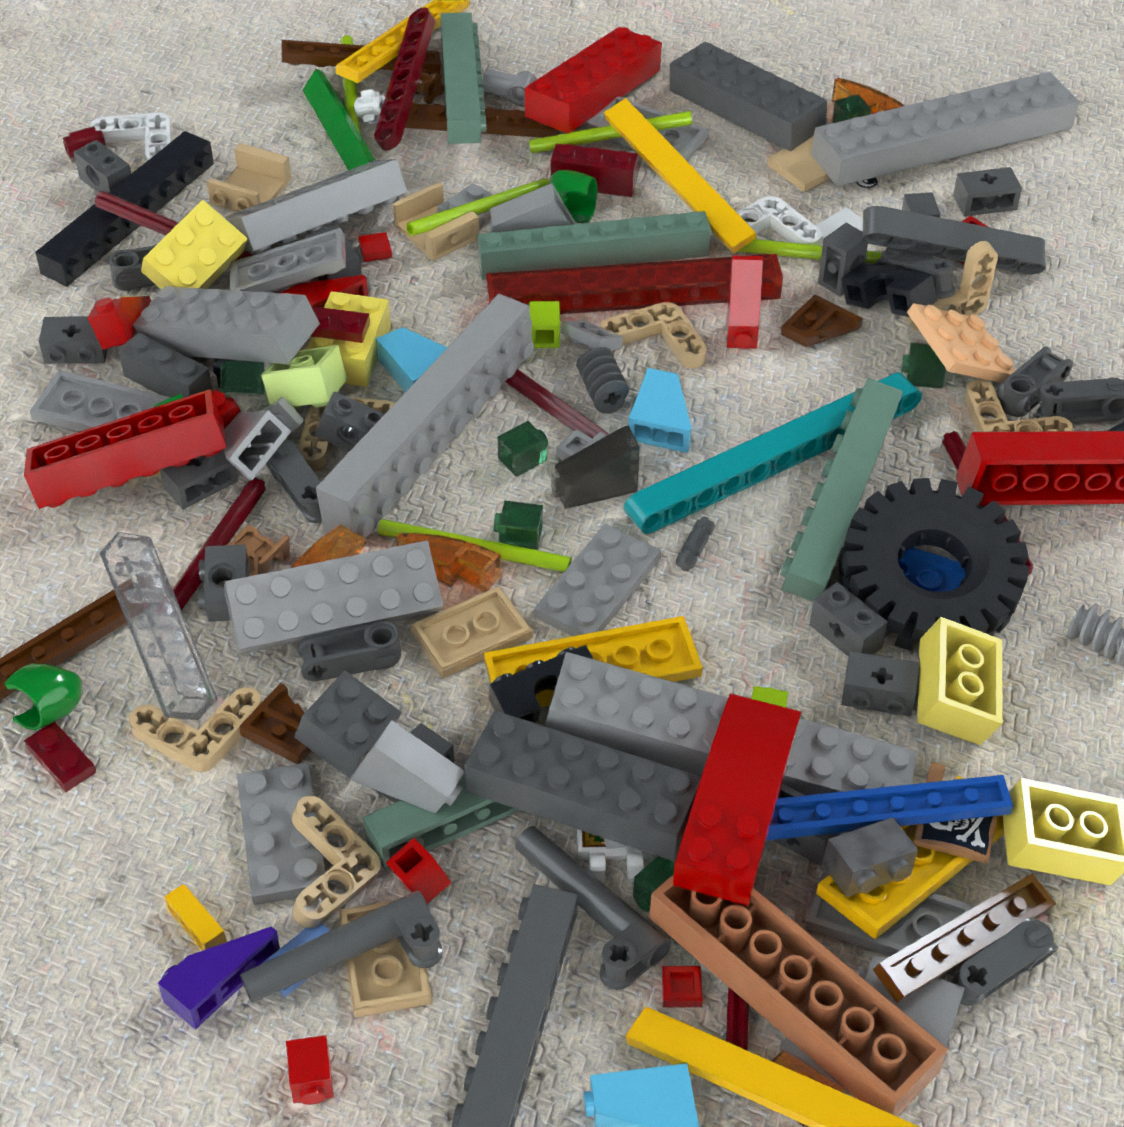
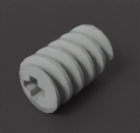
M1095 603L1088 610L1085 609V604H1083L1068 628L1067 637L1075 639L1080 635L1079 643L1083 646L1088 645L1092 641L1091 648L1094 652H1099L1105 647L1104 657L1111 659L1117 654L1116 662L1118 665L1123 666V617L1120 616L1111 623L1109 621L1110 610L1098 616V604Z

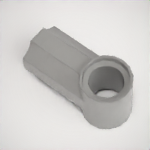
M486 69L482 80L483 92L507 97L513 104L524 106L525 87L536 81L537 78L529 71H521L515 75Z

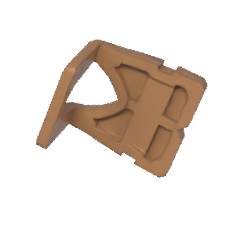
M247 525L234 537V542L227 544H246L249 557V576L268 573L272 560L283 562L290 553V537L288 535L283 536L275 544L266 536L260 535V531L251 525Z

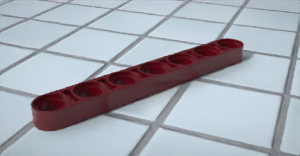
M426 7L415 10L408 19L376 126L374 139L384 151L394 149L400 143L435 25V19Z

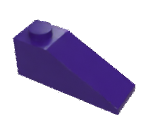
M268 927L185 957L178 965L168 968L158 982L163 1002L196 1030L243 986L240 977L241 973L262 964L280 949L277 931L273 927Z

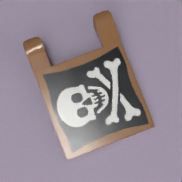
M931 762L926 783L942 781L945 765ZM997 816L917 824L913 843L916 846L988 864Z

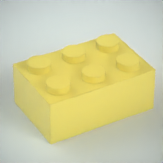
M202 200L143 258L141 272L160 289H163L165 286L207 289L231 265V262H234L244 252L248 238L208 203Z
M331 291L324 308L369 313L370 325L363 343L312 337L307 349L338 345L347 375V380L344 384L368 387L378 362L376 338L389 333L391 328L389 299Z
M940 617L920 638L917 723L977 745H981L1003 724L1002 639Z
M1021 778L1009 791L1013 809L1011 814L1003 815L1007 862L1009 866L1110 886L1124 873L1123 799Z

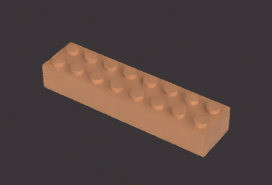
M673 874L652 893L649 918L859 1100L898 1116L940 1073L948 1049L756 889L753 888L749 906L674 886Z

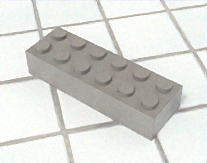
M397 159L375 160L225 216V219L248 238L244 250L259 254L271 250V244L290 243L298 239L297 234L305 232L310 234L324 229L323 224L345 222L349 220V214L358 212L361 215L375 210L374 205L381 203L388 205L400 200L398 195L406 193L407 189Z
M165 286L158 292V296L141 312L133 327L137 333L140 332L184 356L289 364L320 323L306 295Z
M428 540L225 581L223 588L238 655L299 642L304 637L371 624L377 621L396 622L438 613L443 607Z

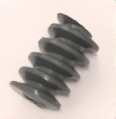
M597 347L582 354L578 358L576 366L596 410L607 414L617 412L625 403V398L629 394V387L621 374L612 351L606 347Z

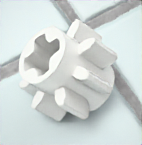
M373 89L361 91L362 97L357 98L354 103L356 115L363 119V122H368L369 124L378 123L385 100L384 95H379V91L374 92Z

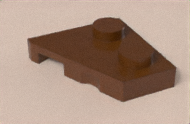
M813 295L782 325L781 335L804 347H808L859 330L862 327L863 318L817 295Z
M282 683L240 725L241 736L295 764H300L312 751L294 738L304 711L298 703L294 704L288 695L287 687Z

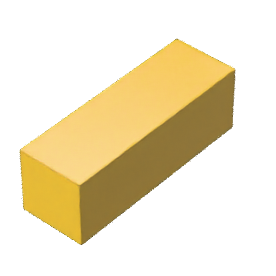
M184 883L164 896L167 910L202 951L227 942L224 930Z

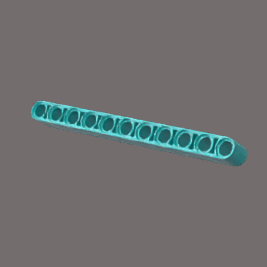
M897 372L878 381L903 391L893 419L910 412L921 401L922 393L902 373ZM855 392L632 494L624 503V512L644 534H650L831 449L837 435L844 436L846 430L841 429V425L847 410L851 412L855 410V407L850 405Z

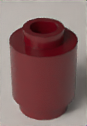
M94 126L70 132L68 136L62 138L69 159L75 158L74 151L95 140L106 146L102 131H96Z

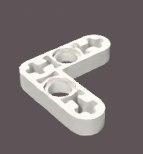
M165 113L99 117L91 122V127L94 126L96 131H102L106 143L145 140L146 161L172 141L170 118Z
M767 196L736 211L743 220H756V222H746L756 233L771 227L790 243L821 246L822 231L778 197ZM788 222H790V223H794V224H796V225H795V226H788V225H785V224H783V223H788ZM715 235L716 240H717L720 244L725 245V244Z

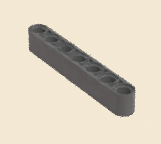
M871 206L863 210V241L868 244L965 262L967 252L974 244L980 241H987L998 254L997 269L1023 274H1038L1046 270L1045 240L1040 237L884 206Z

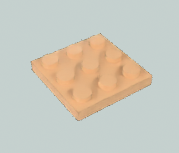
M915 303L907 311L948 372L1002 383L1016 371L1013 367V361L999 348V342L988 333L984 327V321L978 316H967L959 314L954 310L946 311L938 309L933 305L924 306Z

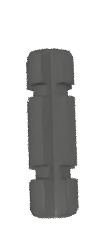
M703 516L696 521L693 531L690 532L682 547V553L680 552L676 558V565L681 567L683 571H689L694 568L698 557H700L709 540V535L715 529L714 522L710 521L708 517Z

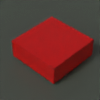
M386 232L358 236L364 262L392 258V250Z
M662 966L663 1007H702L701 966Z

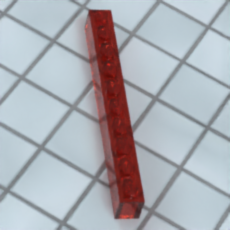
M777 254L750 255L763 256L761 300L781 299L783 275ZM732 257L486 273L487 303L489 304L498 293L527 304L529 308L530 301H559L560 314L642 309L662 302H671L677 306L728 303Z

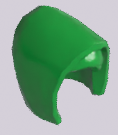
M558 170L553 173L547 185L553 183L574 221L577 223L590 222L597 202L596 179L572 170Z
M30 663L12 674L5 682L6 688L9 690H20L33 701L30 709L13 717V721L30 730L43 728L69 715L78 705L83 694L82 679L75 672L47 664Z

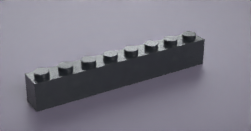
M184 131L108 193L156 213L214 164L211 142ZM94 204L35 251L40 274L64 286H68L140 225L98 208Z

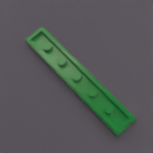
M315 69L302 90L345 166L350 170L375 161L323 71Z

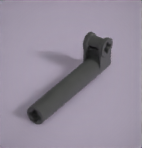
M535 826L526 828L519 835L515 842V849L559 889L578 894V906L614 937L604 945L602 950L603 964L601 965L599 975L605 986L614 990L625 989L665 957L670 949L671 941Z
M417 890L241 973L240 977L250 1001L254 1003L395 938H398L414 966L430 968L439 963L442 958L443 949L439 941L440 930L430 913L423 895Z

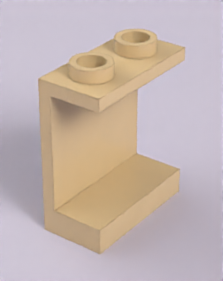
M239 143L234 149L237 168L225 182L210 178L207 181L210 204L238 212L276 198L291 180L289 157Z
M441 182L393 203L394 226L432 261L476 241L477 234H479V217L471 211L428 232L413 237L408 235L406 231V224L408 222L436 214L437 206L444 202L443 184Z

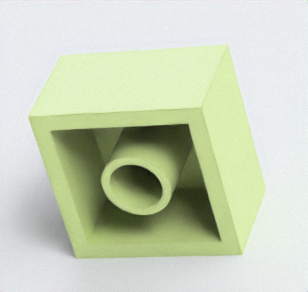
M338 345L299 350L289 364L272 363L261 375L269 404H273L283 396L295 410L303 405L311 404L314 408L327 405L333 392H339V389L347 380Z

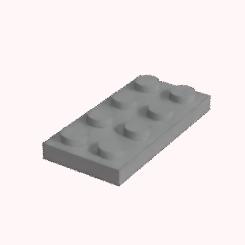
M618 96L587 122V129L609 126L610 124L605 119L603 112L624 98ZM628 100L646 119L668 115ZM696 124L658 131L686 161L708 136V129ZM623 137L610 139L611 141L632 148Z
M338 228L231 262L229 290L277 292L295 283H306L315 277L339 272L341 269L346 268L345 236L342 229Z
M58 370L31 408L30 415L32 420L80 432L151 409L154 405L170 397Z
M604 524L535 606L534 617L571 636L603 631L661 559V550Z
M309 762L236 774L253 905L296 898L305 888L325 873L323 855L295 828L291 819L298 801L305 796H314ZM304 812V816L307 818L310 816L316 817V814L313 812L309 814Z
M825 868L823 870L820 882L827 876H829V873L826 871ZM932 893L875 940L815 894L805 929L892 956L974 908L975 905ZM958 966L946 974L955 976Z

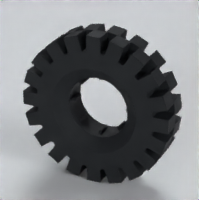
M930 478L913 479L909 491L903 481L888 485L885 496L877 491L866 499L864 509L858 508L851 519L850 527L846 533L839 561V576H844L841 585L888 622L885 638L891 631L898 634L894 645L911 651L914 640L920 642V638L940 617L991 636L994 635L995 631L1000 633L1009 623L1012 614H1014L1028 580L1029 566H1025L1029 555L1026 543H1017L1021 531L1014 520L1001 523L1005 510L994 500L984 508L981 507L980 503L983 493L971 487L967 488L962 497L956 495L958 482L941 479L937 491L932 490ZM929 545L939 547L957 558L961 563V568L965 571L966 578L962 579L958 588L951 591H927L917 587L904 576L903 569L899 567L898 558L902 559L904 552L915 546Z

